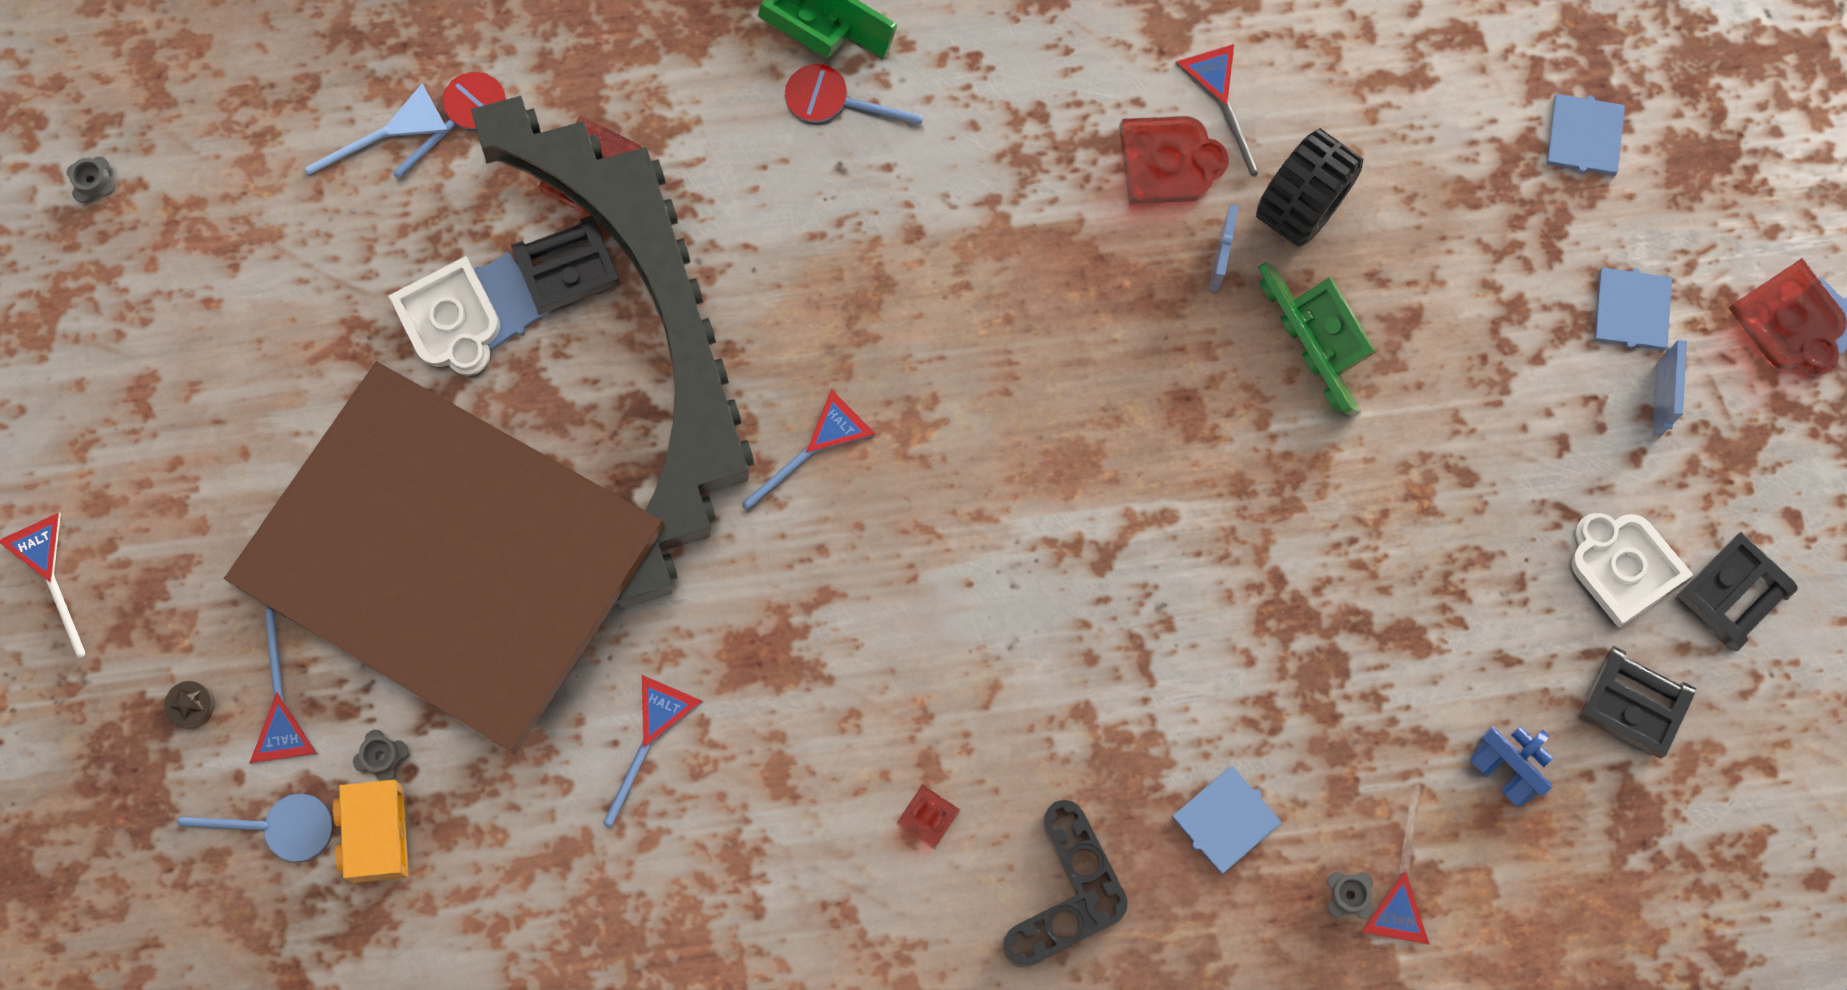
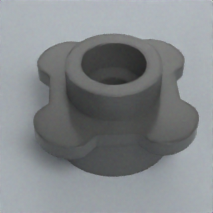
M104 157L82 158L68 167L67 176L74 186L72 196L76 201L85 203L90 197L100 194L108 196L113 193L115 183L109 179L107 170L110 164ZM93 176V177H94V181L91 182V183H88V182H87V179H88L89 177Z
M371 730L366 734L359 753L354 756L353 765L359 772L369 771L375 774L378 781L392 780L395 777L394 769L399 759L407 755V747L401 740L393 742L384 737L383 732L380 730ZM383 752L384 758L382 760H377V753Z
M1334 872L1329 876L1327 884L1331 888V901L1327 908L1333 917L1341 918L1344 914H1356L1359 918L1365 919L1373 913L1374 906L1370 902L1373 880L1370 875L1361 872L1358 875L1344 876L1341 872ZM1352 891L1355 895L1354 899H1348L1346 893Z

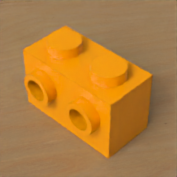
M396 780L339 785L340 798L333 801L334 822L336 826H341L342 844L335 847V863L338 873L343 872V878L353 884L408 878L404 786Z

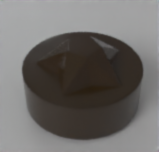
M194 681L178 683L171 688L165 699L167 716L183 728H197L205 724L210 719L214 710V699L210 691Z

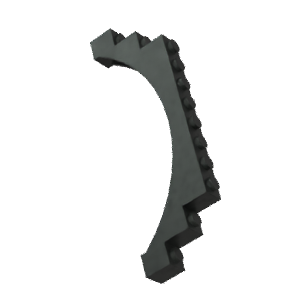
M522 96L473 108L471 113L486 164L499 161L526 172L557 189L587 211L614 238L631 260L649 290L663 323L674 375L673 425L666 460L655 492L645 511L662 520L665 528L628 582L618 601L622 609L672 594L670 581L678 579L671 553L662 555L661 551L711 537L709 523L716 522V516L710 497L701 498L700 495L748 481V467L755 464L748 440L739 441L735 426L742 423L735 399L727 401L722 385L729 383L724 363L721 358L714 360L709 346L716 343L709 318L701 320L697 308L698 304L703 303L698 281L696 278L688 279L684 265L691 263L684 238L676 240L672 225L678 224L671 198L663 200L659 186L666 183L659 159L651 161L647 147L603 158L597 135L592 134L588 136L584 121L541 133L534 108L526 110Z

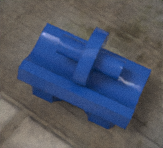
M1492 725L1483 734L1482 738L1484 741L1478 746L1470 761L1487 777L1501 763L1506 761L1517 774L1501 788V791L1518 808L1533 799L1537 794L1543 797L1552 788V783L1527 759L1532 756L1543 768L1551 762L1553 757L1541 746L1549 738V735L1544 730H1541L1536 736L1532 737L1519 726L1511 734L1523 747L1518 751Z

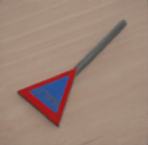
M1234 44L1176 61L1175 64L1220 101L1251 176H1256L1258 174L1257 167L1228 100Z

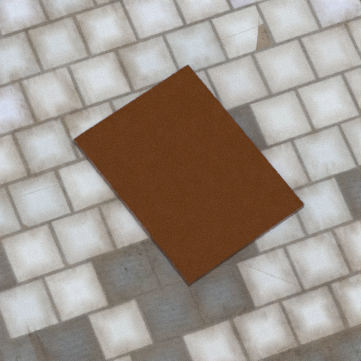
M376 361L223 579L458 722L516 755L665 528V524L662 520Z

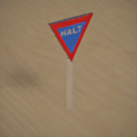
M1414 784L1410 794L1399 878L1361 932L1430 945L1408 879L1421 790L1418 784Z

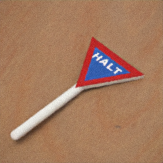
M59 512L0 539V544L46 579L75 654L78 658H82L85 656L84 648L54 577L61 516Z

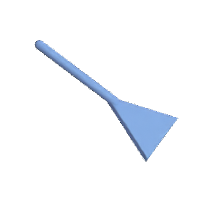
M421 84L385 127L307 166L305 173L310 175L383 137L448 132L425 87Z

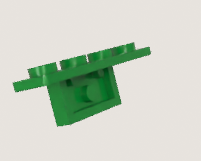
M764 0L760 5L757 15L776 29L786 33L827 59L848 38L880 58H884L889 53L897 29V24L859 0Z
M1264 262L1258 266L1259 271L1264 277L1259 280V284L1271 302L1277 300L1285 314L1280 318L1287 332L1294 339L1299 336L1307 350L1302 353V356L1314 375L1320 373L1328 386L1324 390L1327 400L1336 412L1342 410L1347 415H1357L1361 410L1340 375L1377 351L1334 279L1327 278L1295 299L1277 268Z

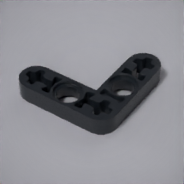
M1061 800L1053 803L1045 813L1043 827L1076 895L1015 925L1008 931L1003 941V951L1007 960L1017 967L1026 968L1033 966L1115 925L1123 918L1127 911L1128 901L1126 894L1083 810L1072 801ZM1062 810L1065 816L1071 814L1075 816L1076 820L1072 823L1071 829L1076 839L1082 833L1088 839V841L1074 844L1067 852L1061 846V844H1067L1070 841L1063 828L1055 830L1052 826L1057 819L1056 812ZM1082 850L1090 851L1096 856L1098 869L1095 873L1089 876L1076 873L1072 866V858L1077 852ZM1103 874L1106 875L1109 881L1100 885L1104 895L1107 898L1115 896L1118 900V903L1113 908L1115 915L1111 917L1105 911L1099 913L1095 911L1094 906L1099 902L1095 889L1092 888L1088 893H1085L1082 885L1096 882ZM1068 912L1077 919L1078 931L1074 936L1061 938L1055 934L1052 928V919L1058 913ZM1042 921L1047 938L1055 946L1046 949L1045 940L1032 947L1031 953L1033 956L1030 958H1026L1022 952L1014 954L1011 947L1017 942L1015 935L1022 933L1025 939H1029L1039 934L1040 931L1035 924Z

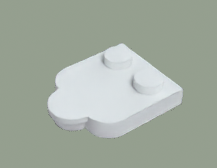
M467 256L388 296L417 354L427 364L434 367L449 365L456 373L464 376L478 374L487 366L490 359L488 344L497 337L500 330V320Z
M1592 513L1582 518L1576 527L1575 538L1579 547L1572 558L1573 572L1619 629L1690 581L1693 576L1691 571L1654 527L1641 516L1628 514L1614 520L1606 514Z

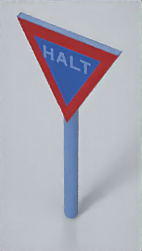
M831 389L809 446L747 498L742 504L743 508H751L814 452L873 437L876 434Z
M271 608L266 609L265 615L274 699L249 762L250 764L318 754L283 701L275 612Z
M642 675L643 741L604 820L605 827L612 826L651 743L703 703L702 700Z

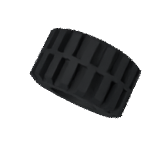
M1321 128L1315 130L1300 142L1273 177L1258 203L1256 217L1295 246H1303L1317 235L1345 199L1361 173L1364 159Z

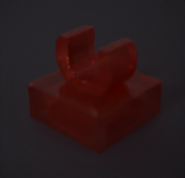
M922 784L897 821V825L935 850L960 813V809Z

